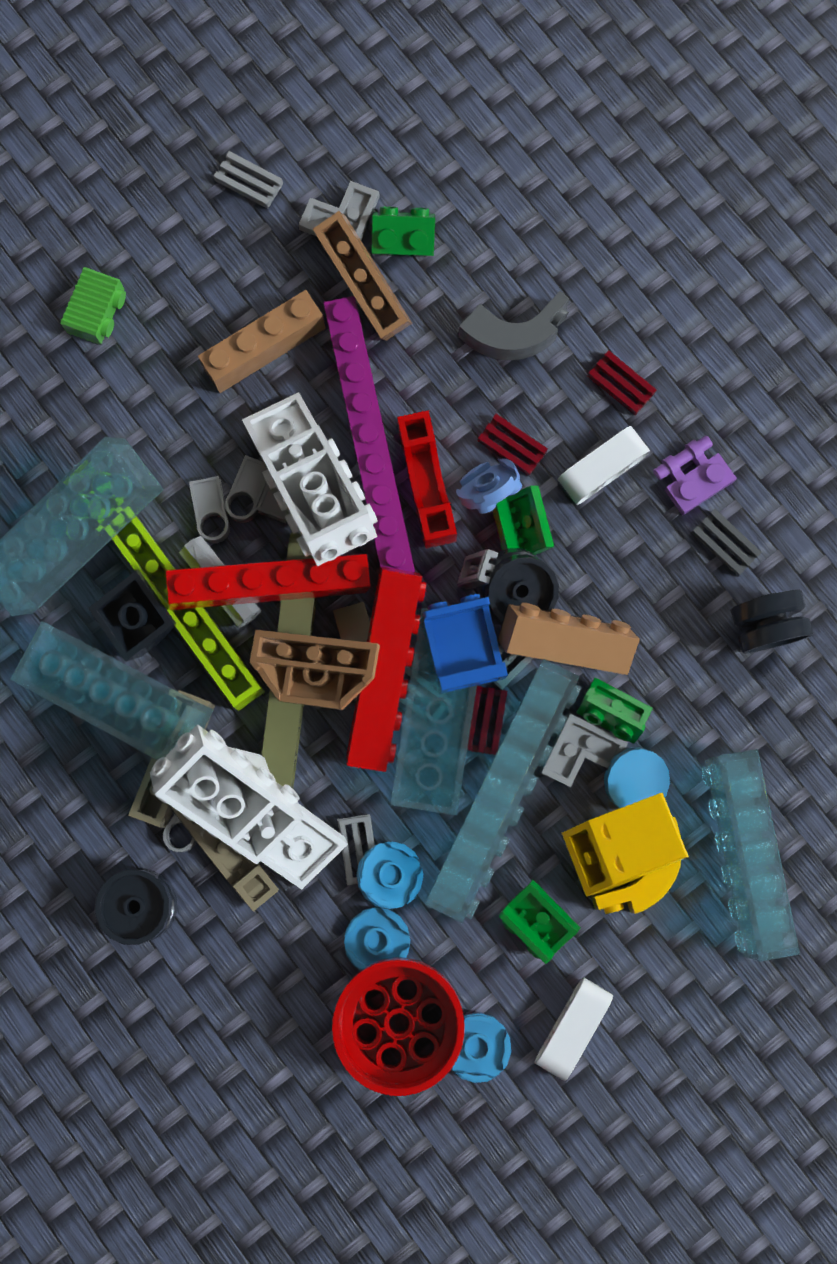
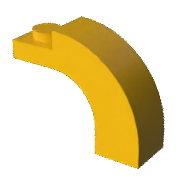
M673 817L674 822H675V824H676V827H677V829H678V832H679V834H680V831H679V827H678L676 818ZM681 860L635 879L626 886L592 895L594 908L597 910L604 909V913L609 914L623 910V903L627 902L630 913L636 914L648 909L669 891L678 875Z

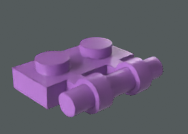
M704 436L698 441L692 440L685 445L683 451L675 456L669 455L662 460L660 466L653 470L657 479L661 480L669 475L673 480V483L666 487L665 492L682 516L737 479L719 453L707 459L704 451L713 446L708 436ZM693 460L697 467L684 475L680 467Z

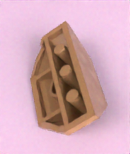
M255 630L250 663L258 671L279 701L343 710L374 679L380 645L369 642Z

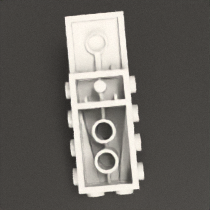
M299 392L242 419L267 468L262 474L270 490L275 487L277 488L278 492L273 495L281 511L287 509L289 512L285 518L293 534L297 532L301 534V537L296 540L305 557L312 555L316 565L319 566L378 537L373 526L378 520L370 504L364 506L362 502L365 499L357 481L351 483L349 478L352 477V474L345 460H338L337 457L340 456L334 440L332 438L326 439Z
M198 724L190 732L184 733L166 757H161L155 762L150 772L153 785L152 791L159 800L181 812L188 820L200 825L210 835L229 845L236 853L245 856L256 865L261 861L300 889H303L348 845L343 835L298 803L300 798L293 788L286 784L281 786L275 781L263 756L228 747L217 732L213 730L208 732Z

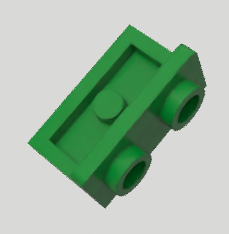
M380 207V212L373 213L372 254L434 256L436 214H429V208H411V213L398 212V207Z
M530 485L496 503V507L493 509V517L496 521L502 550L521 548L536 555L554 547L539 486Z
M595 677L576 713L583 716L588 723L599 725L611 731L618 739L635 744L644 732L646 721L653 708Z
M534 880L524 887L499 914L504 927L510 933L516 934L526 944L530 954L537 959H541L545 964L581 928Z

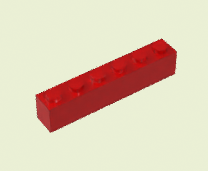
M367 554L338 556L334 560L327 561L319 566L311 558L166 571L169 610L366 593L370 588Z
M380 566L367 642L377 643L380 645L375 677L356 697L345 758L347 766L386 772L387 764L394 762L396 744L392 743L394 731L400 730L402 712L398 711L400 699L406 698L408 680L403 679L405 667H411L414 656V647H409L412 634L417 635L420 624V615L416 614L418 601H424L426 582H421L422 576L420 573Z

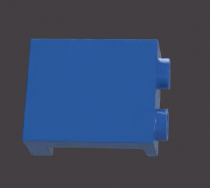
M479 594L469 595L461 598V603L448 606L447 602H438L429 605V611L423 612V624L440 694L503 680L508 676L506 664L502 662L490 614L489 597L480 599Z

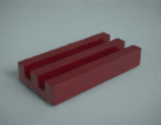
M609 350L587 375V377L635 416L657 391V389ZM607 363H609L611 366H613V367H614L617 371H619L623 376H625V377H626L628 380H630L634 385H636L640 390H642V391L645 393V395L642 394L639 390H637L633 385H631L627 380H625V379H624L621 375H619L616 371H614L610 366H608ZM602 370L616 384L639 401L637 405L601 376L599 372Z
M498 414L494 415L492 421L488 423L484 432L480 434L477 440L501 458L511 460L516 468L527 476L531 475L548 450V448ZM499 426L538 454H533L495 427ZM490 434L530 460V465H527L489 439Z
M475 686L465 751L497 756L508 691ZM482 694L487 695L479 746L472 744L480 696ZM493 697H500L491 748L485 747Z

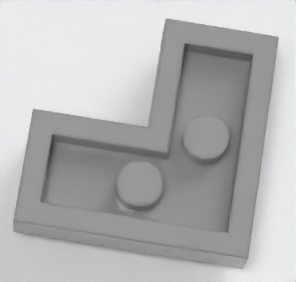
M350 181L339 208L310 198L299 222V230L316 236L313 228L340 211L347 217L358 237L362 240L379 200V191Z
M568 713L539 772L571 787L585 758L609 769L611 760L615 755L625 750L629 742L620 740L613 734Z

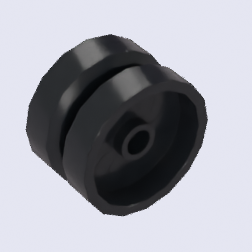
M510 548L498 552L497 559L489 561L490 564L495 565L492 572L485 573V576L490 577V582L487 585L479 586V592L482 598L489 597V609L502 622L504 621L509 604L520 606L521 603H529L547 612H551L555 608L559 599L557 578L555 573L535 554L521 548Z
M789 590L763 595L730 609L734 625L742 628L757 626L743 632L738 637L743 654L784 646L814 635L809 618L803 616L787 618L801 612L806 607L802 590Z
M125 870L111 876L102 885L95 905V915L100 929L110 939L123 945H139L162 936L171 927L177 913V897L172 885L163 875L152 870ZM133 901H138L140 904V910L137 913L133 911L136 907L132 905Z

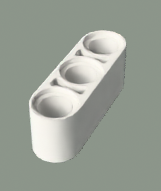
M629 426L567 469L557 480L576 505H579L644 459L650 453V450L632 426Z
M583 977L577 984L541 1047L535 1064L559 1079L566 1081L610 1006L613 994Z

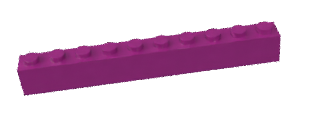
M355 296L324 302L325 313L366 504H370L378 520L373 526L378 536L374 538L379 564L381 567L415 572ZM418 601L416 610L422 609V602Z

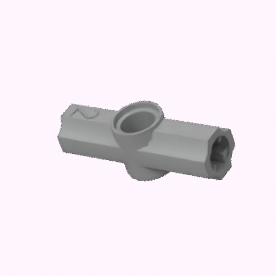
M202 536L189 541L179 552L191 568L225 566ZM256 603L222 606L238 628L249 624L261 612Z

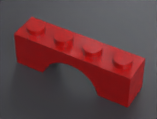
M429 410L397 417L398 431L425 549L454 543L457 540V531L441 474Z

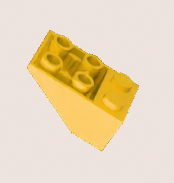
M663 793L593 818L562 832L586 896L610 891L689 857Z

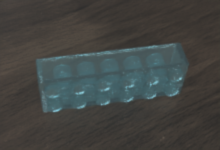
M104 437L0 539V601L11 616L32 614L39 609L164 490L125 438Z
M422 608L390 806L457 816L477 686L440 694L422 619L423 612L429 610L428 608Z
M43 621L40 623L10 679L156 760L166 757L176 746L178 739L184 733L190 732L197 724L204 729L214 711L204 704Z
M758 749L716 756L705 760L706 766L702 767V775L705 785L710 786L712 799L709 800V810L712 819H717L719 832L715 833V840L718 851L724 854L726 865H722V875L725 884L730 885L732 898L728 900L731 917L733 919L737 918L739 932H735V940L738 951L743 952L744 957L759 962L800 955Z

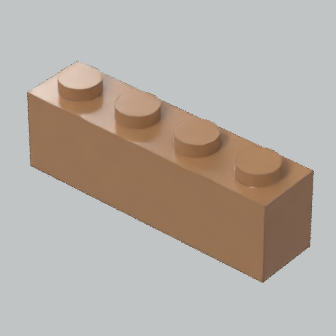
M338 211L313 228L316 236L381 339L387 341L412 324L344 214Z
M304 290L198 355V358L218 392L222 393L324 330L323 314L307 290Z
M521 603L520 606L508 605L498 642L505 652L509 654L628 675L640 639L630 629V625L621 621L612 620L611 624L604 623L591 615L584 614L581 618H578L560 609H552L551 612L540 610L539 607L533 604Z

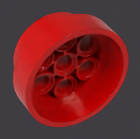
M408 958L381 960L357 973L347 984L338 999L332 1024L335 1049L348 1073L366 1088L390 1096L417 1094L441 1081L458 1059L463 1045L465 1030L462 1006L450 982L430 965ZM409 979L416 984L417 992L414 996L405 998L399 994L398 984L402 980ZM373 989L381 991L385 998L383 1005L376 1008L368 1005L366 1002V993ZM430 1003L437 1004L442 1010L440 1018L436 1021L426 1020L422 1015V1009L425 1005ZM401 1013L407 1016L409 1026L405 1030L396 1031L391 1027L390 1018L394 1014ZM365 1023L373 1025L377 1036L371 1041L362 1040L358 1035V1027ZM426 1037L433 1042L434 1048L431 1053L421 1055L415 1050L414 1044L419 1038ZM390 1047L399 1050L402 1057L394 1065L387 1064L382 1058L383 1051Z

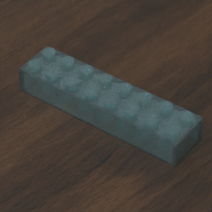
M545 659L542 660L425 901V905L463 923L465 917L472 919L480 900L475 898L480 885L485 888L487 887L495 870L489 866L494 856H502L508 844L509 838L504 836L509 825L512 827L516 826L524 810L523 807L519 806L523 795L526 797L531 795L537 783L538 777L533 774L537 766L542 767L545 765L553 747L547 744L551 736L556 738L560 734L567 717L562 715L565 707L570 709L581 690V687L576 685L580 676Z

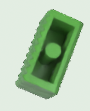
M84 267L77 285H75L73 295L68 302V307L61 319V325L70 335L101 345L104 337H109L113 331L114 320L112 318L116 308L121 309L125 302L126 292L120 279Z

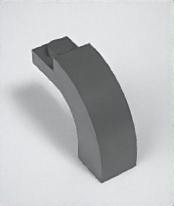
M559 291L537 316L523 323L502 321L483 305L479 304L459 326L458 337L475 351L494 359L519 360L531 357L545 350L556 340L558 333L556 327L565 320L569 313L567 311L569 298Z

